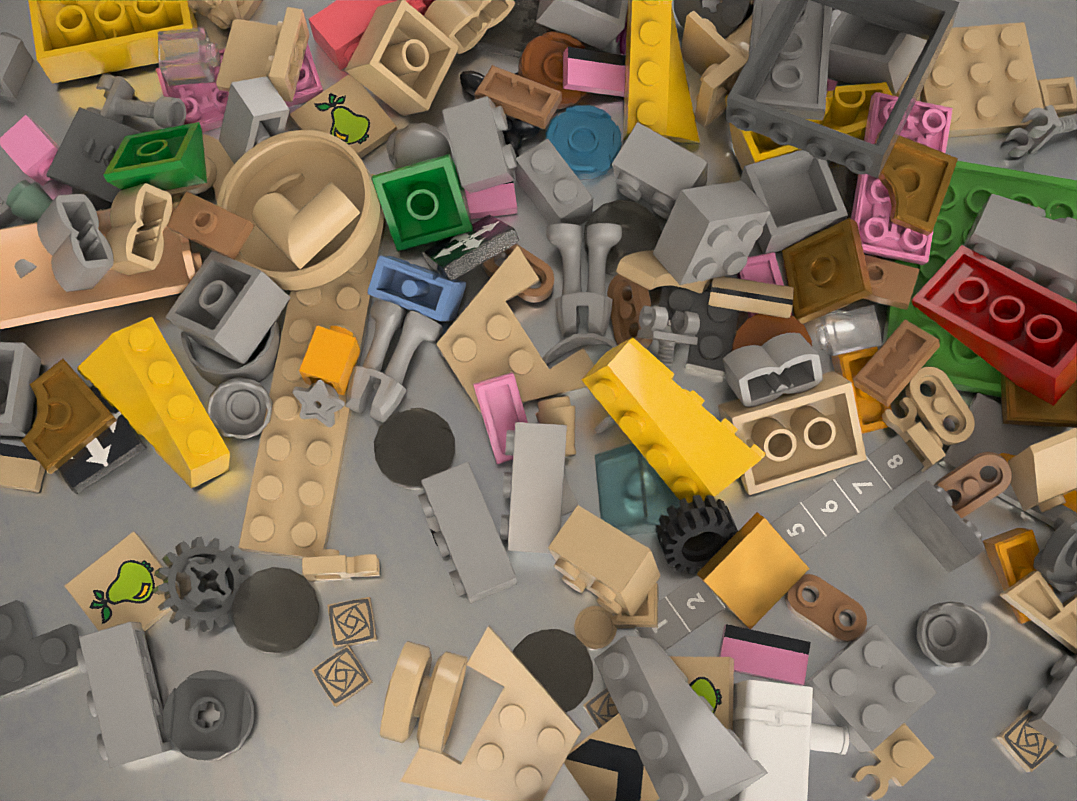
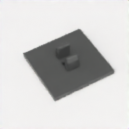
M79 107L46 176L113 203L114 198L121 189L106 182L103 174L124 137L143 132Z

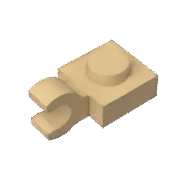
M904 397L899 402V405L905 411V418H898L890 409H887L882 414V419L888 427L900 435L923 464L924 468L921 471L924 473L945 457L946 454L942 450L943 444L938 435L930 428L925 429L921 422L916 424L917 408L910 398Z

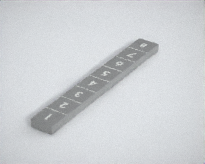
M899 434L867 455V460L856 463L770 523L798 556L924 468L923 464ZM696 575L658 601V628L635 627L634 630L641 638L655 639L665 651L727 606Z

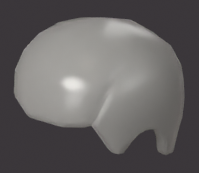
M424 122L409 124L394 139L393 162L396 169L448 154L452 158L451 147L447 138L438 128Z
M237 376L222 381L210 394L207 414L221 435L247 439L260 434L270 422L273 404L267 390L254 379ZM266 408H267V409H268V412H267V416H266V419H265V422H264L265 413H266Z
M949 601L932 605L927 611L923 612L918 620L916 638L923 654L936 664L946 667L972 666L983 657L989 649L991 632L985 617L973 607L964 603Z

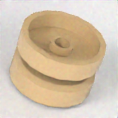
M407 641L399 655L388 685L380 726L381 738L403 744L411 736L417 718H420L417 730L419 747L442 754L458 707L467 668V657L446 651L438 658L432 676H429L432 663L430 648Z

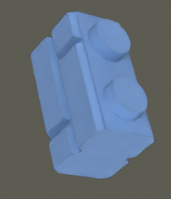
M379 256L368 288V295L397 304L439 321H454L466 288V282L416 264H410V262L394 256Z

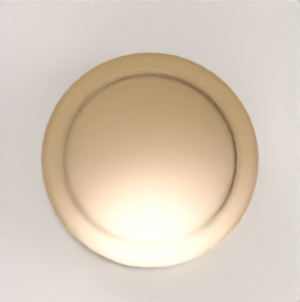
M590 606L583 609L578 614L574 624L577 640L589 649H602L608 646L613 641L617 632V628L614 626L613 614L601 606Z

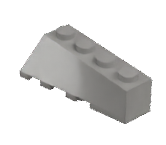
M991 194L979 210L963 246L1064 298L1077 302V220L1070 217L1066 219L1045 218L1046 213L1044 209Z
M624 635L594 659L661 801H728L768 774L760 762L752 760L741 747L743 742L731 729H726L712 713L714 708L704 697L698 696L687 683L688 678L655 639Z

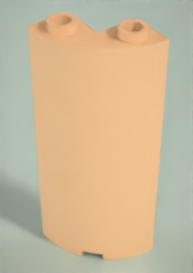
M180 195L171 197V216L181 201ZM111 208L96 211L99 220L98 230L105 237L112 229L110 222ZM37 222L0 229V329L183 293L203 264L200 252H192L190 239L173 232L166 226L162 231L164 239L163 254L154 270L126 275L110 269L93 289L66 292L54 276L51 264L52 255L45 249L39 238ZM20 259H25L33 263L37 268L20 278L14 266Z

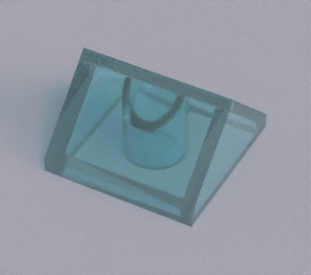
M633 443L594 455L600 519L626 535L657 533L656 525H660L658 519L661 514L669 516L666 509L671 505L676 509L680 507L679 499Z

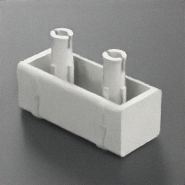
M745 680L734 684L733 732L743 742L741 747L752 760H758L768 774L728 801H807L810 750L834 752L841 755L846 754L849 745L847 726L811 723L813 687L758 680Z

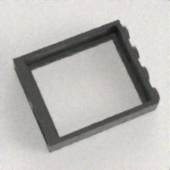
M780 0L727 97L726 121L732 123L740 130L753 131L767 136L780 145H790L809 152L810 155L817 159H828L848 167L857 174H868L878 178L952 30L960 2L954 0H811L927 40L874 145L755 101L809 1Z

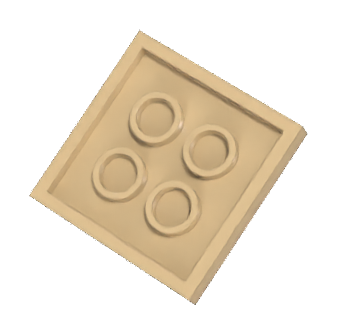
M1025 22L952 28L920 93L921 102L953 108L948 138L1010 133L1015 128L1025 129L1032 120L1021 123L1022 119L1034 108L1043 109Z

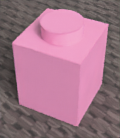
M25 115L0 137V146L26 175L44 186L48 181L53 180L47 177L46 174L59 146L42 127Z

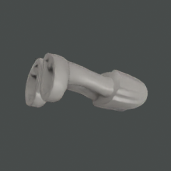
M566 223L548 225L546 237L551 244L559 248L563 260L562 296L555 299L556 316L562 337L568 338L578 334L580 323L579 306L589 307V315L587 316L589 333H595L604 337L609 324L613 299L606 297V261L611 247L616 245L622 237V228L620 225L609 223L587 226V244L589 249L587 291L582 292L581 247L583 228L579 225Z
M376 300L371 308V316L376 321L374 337L362 367H353L348 383L345 407L362 413L369 402L373 390L376 389L377 392L370 409V417L384 423L400 404L407 391L402 386L414 351L422 341H437L441 337L443 327L418 312L409 310L406 316L405 310L399 305ZM404 322L394 354L385 372L382 373L380 371L391 339L396 329H399Z

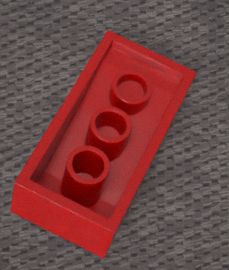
M963 245L957 249L912 298V305L1005 377L1053 406L1077 380V304Z

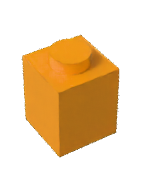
M334 325L330 326V329L316 326L299 369L306 384L312 385L318 380H322L324 383L332 386L337 394H345L353 367L356 366L361 352L356 337H353L354 334L351 331Z

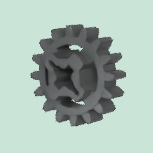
M196 537L192 540L191 548L185 541L175 546L177 555L169 552L162 558L168 568H159L155 571L154 576L162 579L163 584L155 587L153 594H164L166 599L158 606L159 610L171 608L173 614L169 622L173 624L182 618L185 619L186 631L195 629L198 623H200L203 632L212 630L214 621L219 627L230 623L228 614L236 616L242 612V608L236 601H243L249 598L250 593L241 589V585L251 580L250 575H240L238 570L246 563L245 560L233 561L231 556L235 548L230 546L224 551L219 550L220 543L217 538L211 540L207 546L204 545L202 537ZM204 557L211 560L207 564H198L196 561L192 560L190 562L188 559ZM225 574L228 580V587L226 586ZM200 577H204L207 580L204 586L206 591L204 592L199 591L197 588L200 584ZM175 581L179 583L180 598L176 591ZM200 604H206L210 608L215 607L217 610L198 612L194 609Z

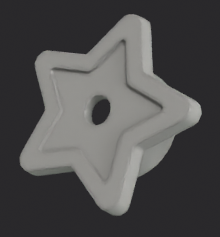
M322 380L313 383L309 388L295 387L293 390L294 396L302 404L300 411L301 419L317 418L327 427H332L335 424L334 412L345 406V402L339 399L336 390Z

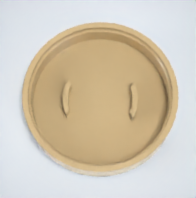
M295 130L272 136L248 150L227 174L221 186L216 204L249 220L254 225L253 230L235 260L261 270L283 290H304L318 287L338 278L353 267L371 244L380 217V201L371 179L372 175L354 149L343 140L328 133L314 130ZM332 182L353 203L360 214L308 263L299 269L257 227L252 218L253 208L257 201L266 194L280 193L300 211L323 188Z

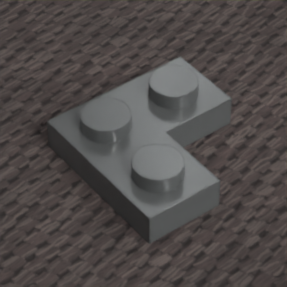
M663 286L658 306L667 309L668 326H671V320L676 311L694 312L700 318V327L695 337H698L697 345H690L685 368L725 377L723 358L731 352L740 311L708 305L711 293L708 290L699 294L682 287Z
M15 600L0 606V698H8L80 669L76 651L81 646L76 626L68 624L33 638L23 602Z

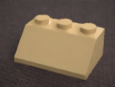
M830 371L822 374L823 381L815 387L801 393H783L772 402L748 407L744 406L739 399L718 405L721 421L726 418L738 429L735 435L748 447L755 444L766 453L763 459L740 476L748 495L867 460L852 382L835 371Z
M1077 427L1033 444L1007 462L1012 473L1010 484L1023 511L1039 506L1041 512L1048 511L1066 503L1063 495L1073 491L1077 492Z

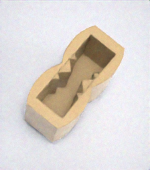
M435 0L429 6L424 16L459 46L457 53L462 54L474 47L484 36L488 28L501 22L510 13L515 2L514 0Z
M144 183L121 190L116 195L110 211L112 229L105 237L113 253L114 261L110 269L126 275H133L156 268L161 260L164 248L162 231L167 226L172 213L170 193Z

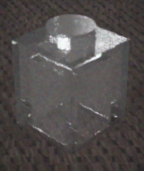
M205 27L158 32L159 68L168 86L215 82L214 67L220 66V53L217 43H211Z
M874 305L819 317L821 325L815 327L819 347L821 350L827 349L828 356H837L883 345Z

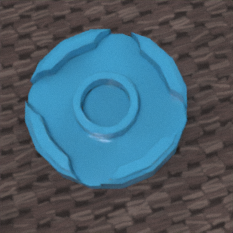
M574 105L567 108L566 112L561 113L559 116L557 114L551 120L546 131V139H549L579 180L594 179L606 174L613 167L612 163L622 146L621 131L618 125L616 126L611 116L605 110L591 105Z

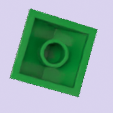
M196 122L125 136L103 174L106 182L121 190L147 183L164 191L207 183L203 134L200 123Z
M450 154L372 176L371 179L397 251L473 231L465 189L461 186L457 168Z

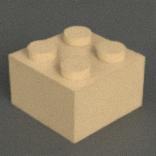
M397 0L377 7L345 71L402 116L429 110L459 46L405 0Z
M577 505L548 547L556 561L554 567L563 574L561 579L580 593H583L586 588L597 595V603L614 615H618L621 610L631 617L635 615L647 597L648 592L661 576L651 549Z

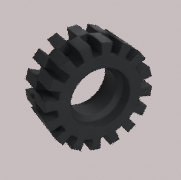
M700 495L693 496V502L687 503L686 498L679 500L680 507L676 509L671 505L666 509L669 516L661 514L658 519L660 525H656L657 538L668 565L671 568L675 566L676 571L683 572L686 568L688 574H695L698 567L702 569L738 532L724 501L721 499L715 501L714 496L707 495L704 501H702Z

